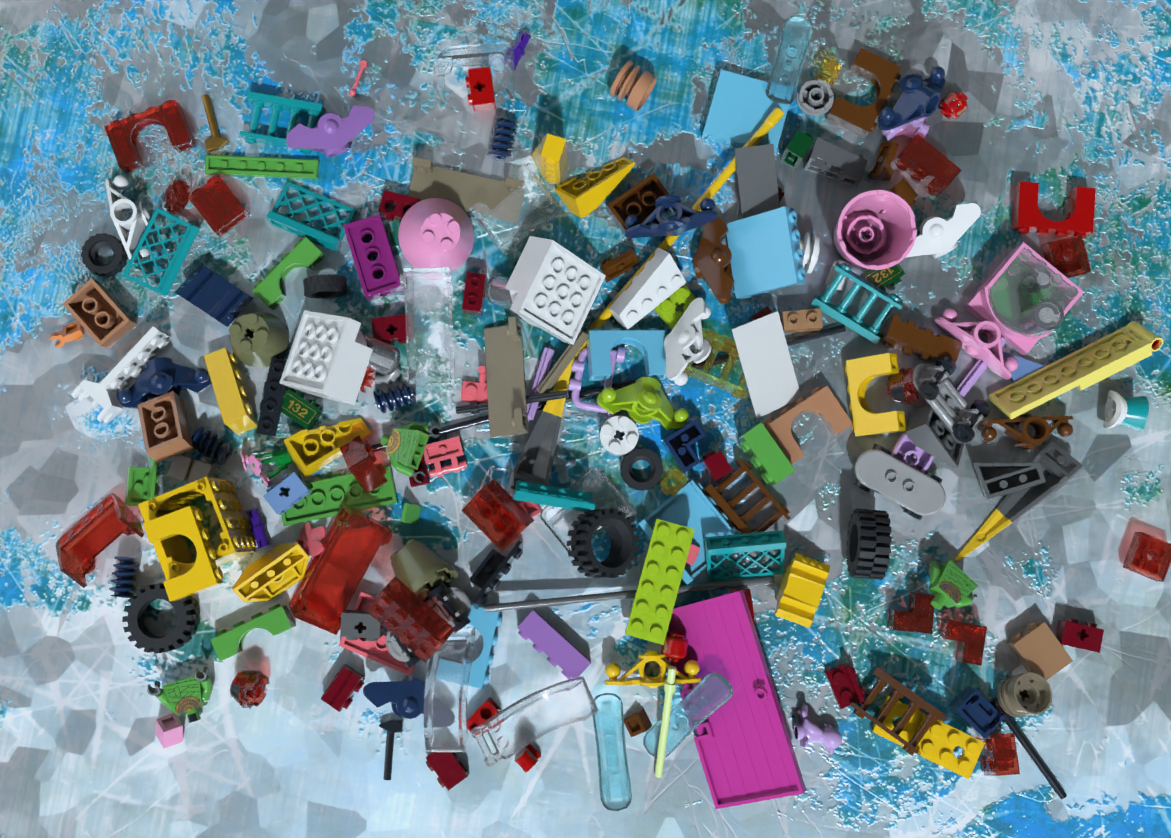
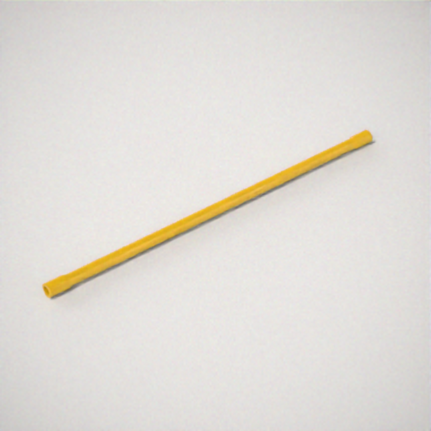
M775 107L743 148L757 146L769 130L784 116L783 111ZM736 156L691 209L701 211V201L705 198L711 199L737 169ZM680 235L667 236L656 250L661 248L667 251ZM655 251L638 269V271L632 276V278L615 296V298L609 303V305L603 310V312L598 316V318L592 323V325L586 330L585 333L588 334L589 330H592L594 328H601L607 322V320L612 316V313L609 310V308L620 296V294L624 290H627L629 288V286L632 284L631 281L633 280V278L635 276H638L642 272V270L645 268L643 266L646 264V262L648 260L651 261V259L655 256ZM586 342L575 355L574 360L578 357L579 352L586 347Z

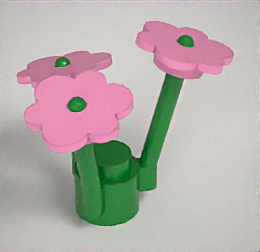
M286 448L258 455L252 454L251 456H248V453L244 454L243 449H240L241 461L245 471L247 470L246 465L250 464L251 470L254 471L256 476L260 477L261 482L267 488L270 487V479L282 470L287 469V464L292 463ZM271 457L260 461V458ZM273 461L276 467L280 466L268 476L265 474L261 476L260 474L263 464Z

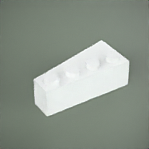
M661 248L655 251V256L651 261L648 260L642 272L633 278L629 288L624 290L609 308L616 321L626 329L632 327L686 283L670 253Z

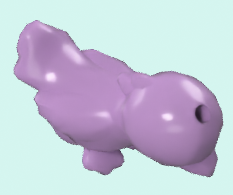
M924 116L891 130L881 129V132L888 141L893 137L904 135L914 139L913 143L917 145L919 137L926 138L930 124L926 123L928 119Z
M803 704L797 711L800 717L799 723L794 724L793 728L796 740H800V745L804 748L808 747V742H819L826 747L831 756L834 750L842 743L841 734L830 724L828 726L824 724V729H821L808 716V705Z

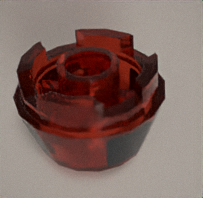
M902 368L899 370V373L889 375V383L886 386L888 395H891L893 402L911 405L912 402H918L919 393L912 380L913 368Z
M242 670L231 683L230 695L242 708L251 709L252 706L258 707L267 695V693H264L266 684L270 683L269 678L261 671Z

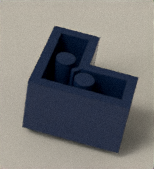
M696 419L662 441L682 474L700 463L691 445L704 438L706 434Z

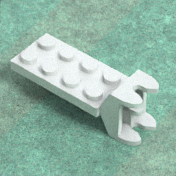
M153 326L100 383L83 380L73 391L72 397L75 399L79 396V399L82 401L90 395L94 399L91 403L94 407L100 405L104 408L98 415L97 420L99 422L103 420L106 424L109 423L123 410V406L117 398L118 391L122 388H128L129 382L142 373L145 363L156 357L155 354L168 345V340L171 336Z

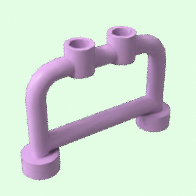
M587 347L579 352L577 360L573 361L572 371L575 372L574 379L570 378L568 390H572V401L578 408L583 410L607 413V418L615 417L616 413L611 414L598 404L583 402L579 398L585 358L587 356ZM618 347L617 350L611 349L612 375L609 380H605L604 388L612 387L615 362H624L626 348Z

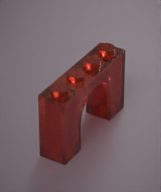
M176 100L165 101L160 106L149 107L144 112L130 114L123 120H115L110 122L109 125L104 126L118 166L125 173L144 167L137 150L136 141L139 133L150 125L165 127L171 144L178 153L196 147L183 109Z

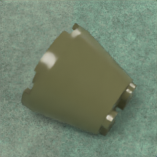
M257 311L242 315L229 328L232 350L235 356L247 366L262 369L269 368L271 358L283 359L286 355L290 339L289 332L285 324L271 313Z
M411 539L405 544L403 549L394 552L390 556L391 566L402 597L410 609H416L419 607V604L430 599L427 594L443 583L446 588L452 587L450 582L453 578L458 577V572L423 541Z

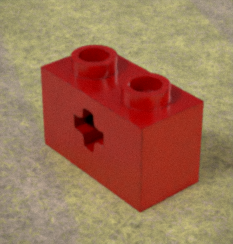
M490 67L468 69V76L465 77L466 87L470 88L471 94H468L469 106H473L474 112L496 109Z

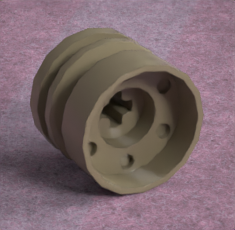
M1029 672L1006 677L1001 681L997 689V698L1004 712L1019 718L1042 714L1049 709L1052 702V691L1044 677L1037 673Z

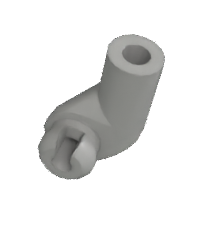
M393 364L385 375H375V384L394 383L400 376V367Z

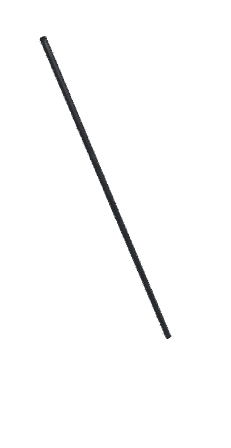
M843 324L786 339L787 346L846 332V328ZM734 352L706 359L701 363H691L686 366L684 371L690 372L740 359L739 354ZM645 375L612 383V388L618 390L632 385L638 378L645 377ZM604 386L581 391L579 393L580 400L599 395ZM569 394V397L565 399V403L573 402L572 394ZM547 401L539 402L536 411L542 410ZM489 415L440 427L441 430L433 429L432 433L444 435L489 423ZM378 443L346 451V456L350 459L385 450L387 446Z

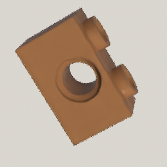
M821 309L783 311L779 315L784 334L815 332L823 328Z

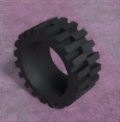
M614 508L588 510L584 512L585 514L577 516L579 521L572 522L571 526L574 527V530L568 531V536H571V540L567 541V546H571V551H567L568 556L574 557L571 563L573 566H579L577 571L585 573L584 576L616 578L619 575L626 574V570H631L633 565L630 562L637 560L638 556L634 554L639 552L640 546H636V541H640L639 535L635 536L634 534L637 531L636 525H630L633 520L630 517H625L626 513L623 511L618 512V509ZM599 525L608 532L611 540L609 555L602 562L596 559L592 550V535L594 529Z
M857 508L853 510L847 532L846 562L849 576L882 580L885 577V572L888 570L887 564L890 561V543H892V537H890L892 532L890 527L891 521L887 511Z
M163 583L144 586L145 589L137 590L135 592L136 596H131L128 600L131 605L124 608V611L128 612V616L122 617V622L128 623L127 627H123L124 632L131 633L127 638L130 642H137L134 645L138 649L144 648V652H154L156 654L181 648L184 646V643H188L192 639L190 636L196 634L198 630L194 628L195 625L200 624V619H196V614H200V608L195 609L194 607L198 603L196 598L191 599L190 596L170 602ZM156 599L168 601L174 607L177 615L174 629L165 637L153 635L148 631L144 623L145 610Z

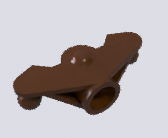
M718 216L716 220L705 224L698 251L693 253L696 278L703 279L712 290L717 301L721 304H726L731 300V292L735 281L731 278L732 268L730 261L732 253L726 245L721 243V239L729 230L722 218Z
M1021 414L1018 418L980 421L979 425H984L981 436L986 441H993L997 436L996 429L992 427L993 425L1018 442L1014 444V447L1032 450L1036 446H1041V442L1046 440L1056 427L1060 436L1069 437L1073 433V427L1068 421L1073 420V416H1032L1031 414ZM1015 423L1013 428L1006 424ZM1028 424L1035 430L1033 438L1027 433Z

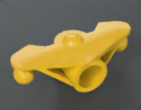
M649 650L645 654H639L638 658L640 660L618 679L617 677L621 671L619 665L613 662L609 663L605 667V673L609 680H604V684L641 685L648 688H657L664 685L667 680V676H665L666 667L669 668L673 665L664 659L666 657L664 654L658 653L655 650ZM689 660L684 665V670L688 677L676 669V675L678 676H675V682L677 684L701 682V677H696L700 666L695 660ZM649 661L657 662L661 668L660 672L654 676L646 674L644 672L646 663ZM635 670H639L640 677L627 678Z

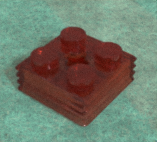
M1082 235L1051 241L1042 245L1045 260L1067 278L1091 272ZM1064 256L1068 257L1069 261L1064 260Z
M1135 532L1123 563V568L1154 581L1164 582L1171 564V544L1146 533ZM1147 554L1152 557L1151 560H1148Z

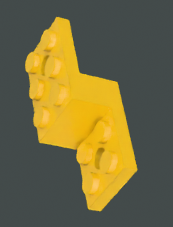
M886 696L880 711L889 700V696ZM898 701L882 724L893 730V719L895 717H902L909 706ZM916 710L899 736L909 743L926 719V714ZM937 720L936 723L933 722L916 746V749L921 752V757L969 779L985 742L945 723L942 724ZM873 725L871 729L873 733L902 747L904 746L879 726ZM957 746L962 748V755L959 757L953 755V750Z

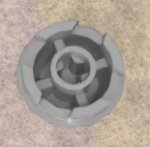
M821 79L805 82L797 92V103L800 109L809 116L825 114L834 102L831 86Z

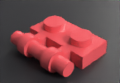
M459 436L426 445L423 453L426 465L433 463L435 465V469L428 470L430 478L438 476V478L443 477L446 473H458L462 469L468 468L466 461L458 462L457 457L464 455ZM451 459V465L441 466L440 461Z

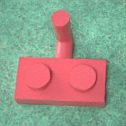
M479 366L478 382L463 381L461 401L488 402L487 377L484 366Z

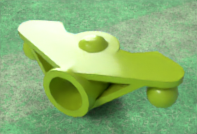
M651 377L638 378L634 384L618 390L606 387L597 397L598 405L609 413L614 414L620 410L627 411L630 418L639 424H646L654 419L658 420L666 430H679L685 426L689 418V413L686 409L679 408L676 411L673 409L661 389L660 382Z

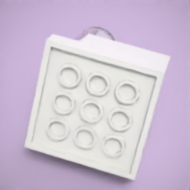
M530 236L511 277L503 275L493 276L487 282L485 293L490 303L510 308L520 319L528 324L545 330L565 343L574 345L606 275L554 240Z
M304 310L279 383L310 395L355 405L362 381L365 378L366 369L368 368L383 375L392 374L399 365L400 351L395 346L366 335L359 329L361 323L356 320Z

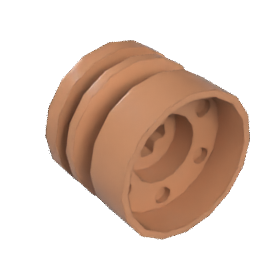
M629 60L617 73L610 90V95L612 97L618 95L617 100L619 101L628 96L626 105L637 112L650 96L658 77L649 71H645L639 76L641 66L637 65L634 68L635 63Z

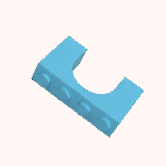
M594 328L589 330L588 339L586 340L589 381L609 380L612 375L610 351L620 344L632 345L641 352L644 359L645 377L664 380L666 378L665 330H659L658 328H650L648 330H640L639 328L629 330Z
M471 604V612L468 616L471 622L468 625L475 627L481 633L483 650L477 659L470 662L441 658L436 679L482 689L484 684L488 685L490 673H487L488 665L493 663L494 654L491 653L492 646L497 645L499 635L495 633L497 626H501L503 615H500V611L485 613L484 606H479L478 609H475L473 604Z

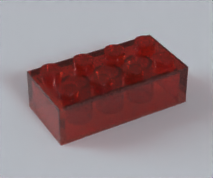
M396 576L366 609L373 618L377 619L402 644L406 645L425 663L455 631L451 625Z

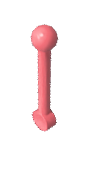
M365 60L360 61V70L353 88L349 91L350 96L356 95V88L362 72L367 67Z

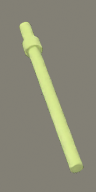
M674 666L668 668L667 680L664 683L665 698L654 774L657 778H661L663 774L673 692L676 691L677 683L675 682L677 668Z

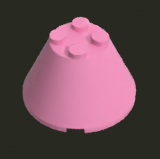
M430 198L416 203L405 213L400 222L398 241L404 257L413 267L428 274H445L459 268L470 256L474 245V229L466 212L457 204L446 199Z

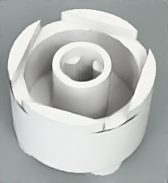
M615 416L608 419L600 431L602 447L605 451L615 456L628 454L635 448L639 438L637 426L631 419L625 416ZM616 432L624 434L622 437V441H620L618 438H614L616 436Z

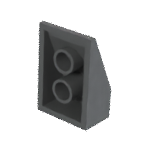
M929 403L914 409L906 430L908 438L920 449L949 466L957 468L964 443L955 438L952 431Z

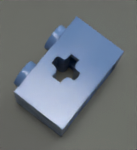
M289 472L282 477L283 481L278 485L273 484L266 490L267 493L263 496L277 515L284 514L312 492L311 488L297 472ZM285 488L290 489L288 491L289 496L283 495L285 493Z

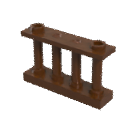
M738 459L735 462L738 465L735 471L718 485L712 486V484H709L704 488L707 495L714 500L718 508L741 534L765 532L781 517L785 521L790 519L788 515L790 513L783 504H778L750 471L752 467L746 460ZM744 473L751 482L733 498L725 501L721 496L722 491ZM757 488L764 497L743 515H737L734 511L735 505ZM770 503L776 512L755 530H750L746 526L747 521L766 504Z
M877 667L873 672L877 677V682L865 697V702H862L860 706L853 702L850 704L854 708L853 713L861 719L864 717L868 718L904 745L902 749L913 756L915 753L920 756L921 752L916 749V746L933 722L936 723L938 720L943 724L947 716ZM889 685L893 688V694L877 717L874 718L866 710L883 686ZM906 697L910 700L908 703L910 706L893 730H890L882 723L898 700ZM921 708L927 712L925 715L926 719L908 743L899 734L916 710L919 711Z

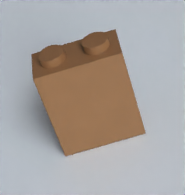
M1035 620L1030 622L1026 626V630L1012 635V640L1007 643L1028 673H1037L1046 680L1073 662L1047 624L1042 621Z

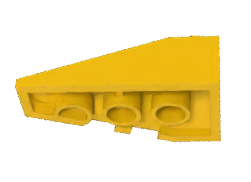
M625 157L619 158L603 165L602 170L586 172L587 176L578 180H576V177L569 179L556 187L555 192L572 214L580 218L586 217L598 208L635 166V162Z
M361 418L338 422V424L331 426L324 425L319 426L317 429L301 430L286 438L284 443L295 466L305 479L371 435V432Z

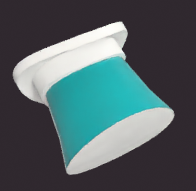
M1110 390L1105 406L1104 428H1113L1120 424L1137 431L1143 430L1149 413L1148 398L1146 396L1122 397L1118 392Z

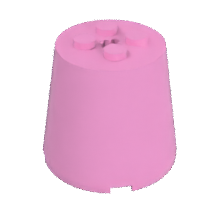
M885 190L863 192L851 199L842 210L833 232L834 246L844 260L857 266L871 270L892 267L901 262L914 246L917 235L914 213L905 200L892 192ZM863 232L866 233L865 237H867V238H865V239H862V237H861V236H862L861 233H863Z

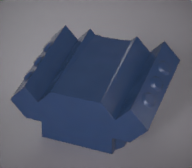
M202 264L175 291L176 294L227 327L254 299Z

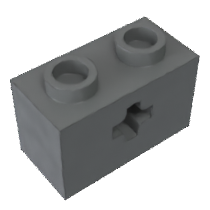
M343 611L341 613L340 636L346 637L347 640H358V637L366 638V641H377L378 638L380 639L384 635L381 629L384 627L385 612ZM361 622L366 626L364 630H362V626H359Z

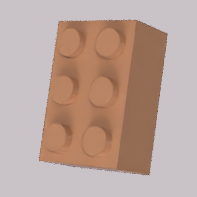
M93 278L63 303L93 339L106 349H110L137 325L107 289Z
M174 391L137 405L145 451L153 460L158 463L193 449L185 404Z

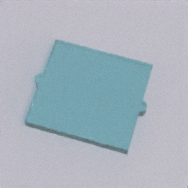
M620 487L616 509H618V512L623 511L626 513L625 517H630L634 522H641L650 514V510L653 509L651 507L653 493Z

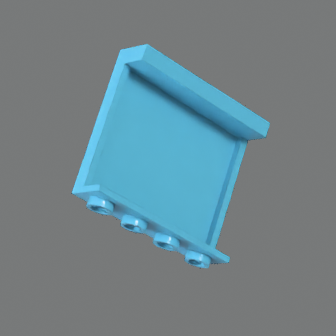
M721 69L701 139H705L710 144H723L728 149L743 148L769 114L777 107L783 111L784 116L757 145L774 144V154H776L794 89Z
M784 206L725 224L729 230L726 235L728 248L732 253L730 262L735 281L736 298L746 300L752 298V295L795 284H806V271L803 268L802 262L803 252L800 249L799 243L800 233L797 230L796 223L797 214L793 208Z
M693 480L638 523L649 539H651L656 518L695 529L691 544L700 547L693 566L688 563L685 564L682 580L686 585L706 569L705 537L740 534L734 526L732 528L729 526L727 516L722 511L719 513L716 510L714 500L710 496L706 497L703 494L704 488L701 484ZM711 555V558L717 560L722 555Z

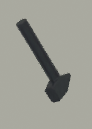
M392 719L379 724V727L387 730L383 780H391L394 734L403 732L404 720Z

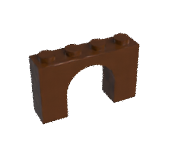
M861 48L849 71L866 78L874 85L876 101L868 106H857L837 96L825 119L864 138L869 133L873 134L877 126L875 120L877 117L880 118L881 110L886 108L883 104L885 100H890L894 92L891 88L893 84L897 85L902 76L899 72L902 67Z

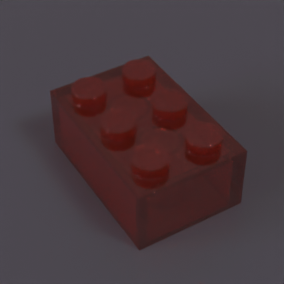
M918 133L894 160L899 170L908 173L915 183H920L928 194L936 198L962 171Z
M495 479L484 485L461 510L501 552L507 549L535 521Z

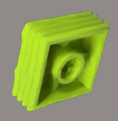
M683 285L655 307L654 310L668 327L673 330L696 297ZM676 305H678V306L682 305V306H683V309H682L683 312H681V311H677V312H676V311H675Z

